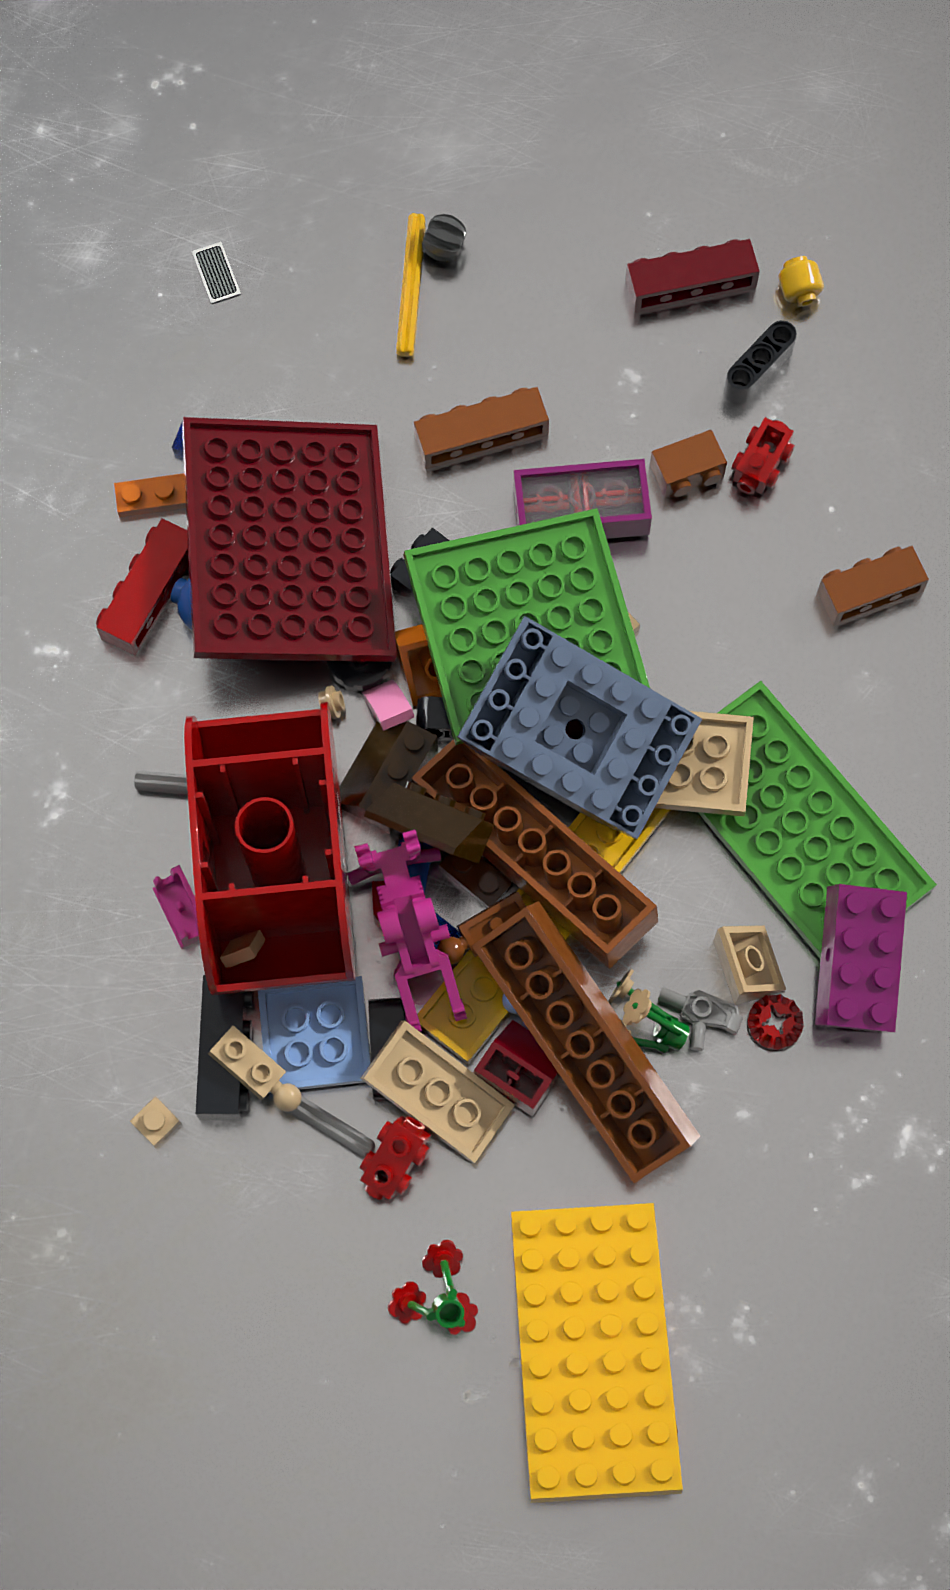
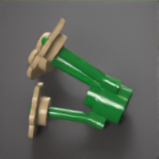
M630 969L621 981L616 983V988L608 1002L612 1003L617 996L621 999L626 995L630 996V1001L624 1005L623 1011L625 1014L621 1020L625 1027L632 1023L638 1024L645 1017L656 1022L653 1036L657 1038V1041L633 1037L638 1046L653 1048L663 1053H666L669 1048L679 1051L687 1040L690 1030L689 1026L653 1004L649 999V990L632 989L631 987L634 982L630 978L634 970Z

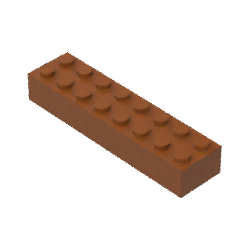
M453 739L412 777L414 784L427 789L425 792L427 797L435 799L436 794H440L456 801L454 808L464 812L466 806L485 813L484 821L494 824V828L482 855L534 902L539 901L545 911L607 968L610 969L659 922L656 904L498 765L482 757L465 743L455 745Z
M539 901L525 907L472 945L483 964L633 1183H636L692 1146L701 1137Z

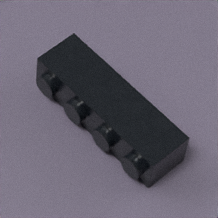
M203 975L195 1114L199 1120L242 1121V1111H248L249 1090L243 1089V1084L208 1053L232 1025L248 1039H252V1020H247V1007H253L254 991L211 995L205 975Z

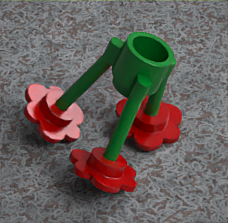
M443 1240L439 1245L432 1244L427 1248L428 1254L423 1257L422 1266L424 1269L432 1271L435 1277L443 1276L446 1292L438 1295L432 1303V1308L428 1309L423 1306V1303L426 1301V1294L423 1291H419V1287L415 1282L408 1281L404 1283L402 1289L397 1287L392 1291L393 1300L388 1304V1312L390 1315L398 1317V1320L403 1324L408 1323L411 1318L418 1320L425 1316L428 1321L437 1320L442 1327L448 1328L451 1334L456 1335L461 1330L470 1332L476 1326L474 1316L478 1312V1307L474 1303H470L469 1296L466 1293H457L451 1276L459 1272L461 1267L459 1261L463 1258V1252L460 1249H456L454 1242L451 1240Z

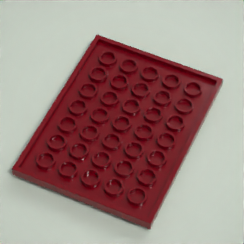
M183 417L182 434L193 658L395 662L397 651L377 425Z

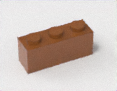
M913 546L904 549L895 547L885 552L880 558L874 560L866 558L858 561L853 565V568L841 571L836 569L827 573L821 579L817 593L833 626L923 593L929 578Z

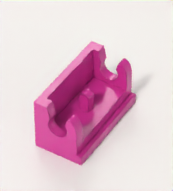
M180 865L171 868V875L165 879H161L159 876L155 877L153 880L155 887L152 889L182 949L199 941L195 896Z

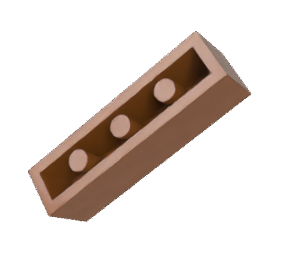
M538 387L530 389L519 388L506 396L499 398L496 396L488 397L474 405H459L452 408L449 412L439 415L428 414L414 421V436L425 469L549 434V418Z

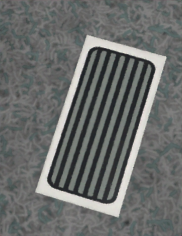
M222 242L192 251L211 303L241 294Z

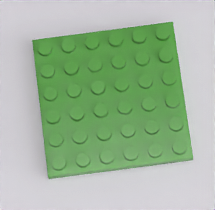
M598 508L404 551V560L455 745L464 743L457 736L523 616L528 617L650 688Z

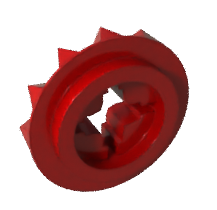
M782 994L765 995L753 1004L748 1015L750 1034L757 1043L768 1049L780 1050L793 1045L799 1039L804 1027L803 1012L798 1008L794 1000L788 999ZM771 1008L778 1017H789L781 1024L782 1035L775 1025L762 1026L770 1020Z

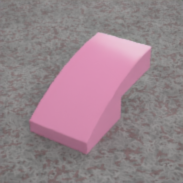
M393 679L362 692L374 718H377L383 731L415 718L409 702Z

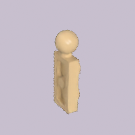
M232 1025L208 1053L260 1100L268 1092H271L275 1106L281 1111L291 1112L300 1105L302 1100L300 1090L293 1084H282L279 1081L286 1071L235 1026Z

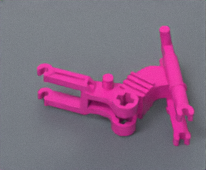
M416 830L402 833L405 842H402L400 847L379 853L376 850L371 851L368 843L354 846L360 867L347 873L353 886L376 874H383L385 885L377 887L383 911L377 912L385 942L378 944L382 957L398 952L401 959L394 969V975L406 1013V1021L421 1032V1025L407 980L409 978L441 970L456 1022L467 1019L462 998L460 999L449 957L447 954L435 949L434 942L450 938L447 924L438 925L431 897L425 898L420 876L410 878L407 867L411 864L441 861L440 850L438 848L421 849Z

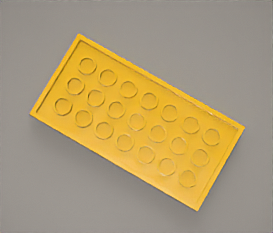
M654 1203L511 1212L531 1503L682 1494L683 1486Z

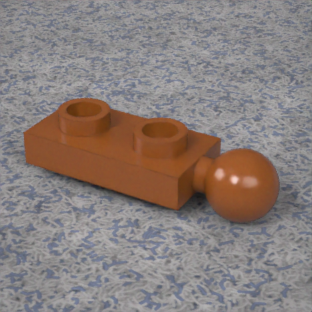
M513 892L457 925L456 927L461 937L450 936L448 939L441 940L437 950L448 955L450 964H456L461 961L465 950L468 948L472 955L477 957L478 955L472 945L527 907L519 892Z

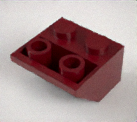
M514 1020L495 1038L474 1069L475 1075L532 1117L560 1076L531 1032Z

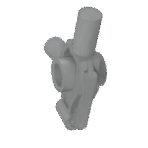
M663 987L658 998L662 1002L682 1009V1019L692 1024L690 1049L704 1050L706 1026L720 1027L730 1033L737 1034L743 1020L737 1005L701 990H696L685 996Z

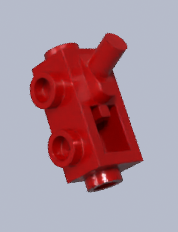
M765 417L759 428L753 426L746 440V444L749 446L745 453L739 451L731 467L735 471L733 481L738 482L737 487L744 493L754 494L756 491L763 494L766 486L772 489L781 472L776 469L780 461L787 463L795 448V445L791 443L794 431L789 429L783 422L778 420L772 421ZM772 446L775 450L770 453V447Z
M400 1116L393 1124L387 1121L376 1138L382 1142L376 1153L369 1151L362 1161L359 1169L364 1171V1174L360 1181L366 1184L365 1191L373 1198L383 1200L386 1197L390 1200L397 1193L402 1196L413 1177L408 1175L413 1165L420 1166L427 1156L430 1148L426 1146V1143L431 1134L425 1131V1126L417 1119ZM379 1170L385 1171L388 1179L379 1174Z

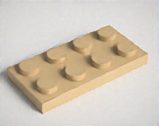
M405 1020L399 1023L360 1078L410 1117L420 1121L427 1130L471 1163H475L515 1106V1104Z

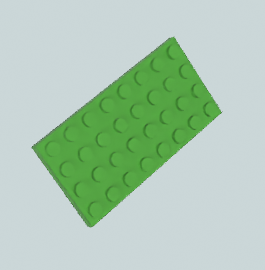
M759 681L718 712V714L754 717L745 817L698 813L820 959L827 886L845 884L907 892L906 910L936 887L937 884L762 681Z

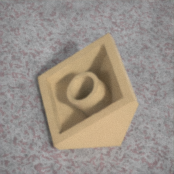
M765 925L723 926L717 929L713 942L735 1005L786 990Z

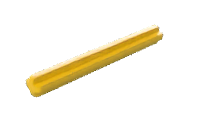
M411 213L408 216L396 353L400 357H411L414 352L423 253L422 241L425 231V216L421 213Z

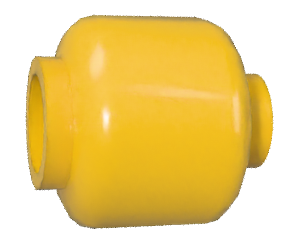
M806 256L786 261L778 275L785 300L789 303H798L799 307L815 303L817 301L816 296L824 288L818 264L813 260H808Z

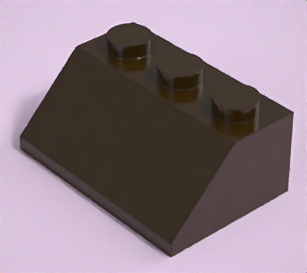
M377 720L339 786L341 809L390 834L392 828L364 817L365 811L393 783L403 787L406 786L408 781L413 783L412 777L435 756L438 750L437 735L409 721L383 731Z
M409 781L405 787L393 783L365 811L364 817L401 833L416 830L419 841L479 863L494 828V824L484 821L485 813L466 806L464 812L454 808L456 801L440 794H436L435 799L425 796L426 788Z

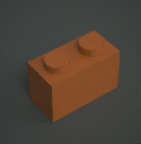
M712 429L653 450L650 458V468L664 498L672 495L676 497L683 496L696 486L702 484L708 486L717 483L724 476L727 461Z

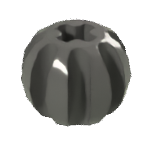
M435 215L430 220L422 241L423 250L435 261L444 263L454 261L459 256L466 237L465 226L453 215Z

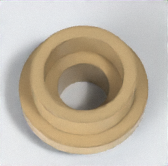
M331 685L327 686L324 691L319 692V705L323 702H328L331 717L333 719L340 718L341 711L345 710V702L341 691H336Z

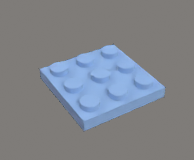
M362 976L356 977L355 981L258 990L263 1052L286 1071L279 1080L282 1084L290 1083L301 1090L364 1083L360 1078L371 1064Z

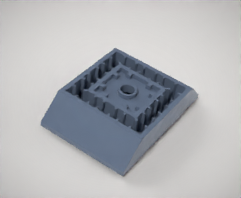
M523 616L457 738L482 757L596 822L629 837L638 839L702 718L528 617ZM570 720H577L583 728L582 735L576 740L571 739L566 734L565 728Z

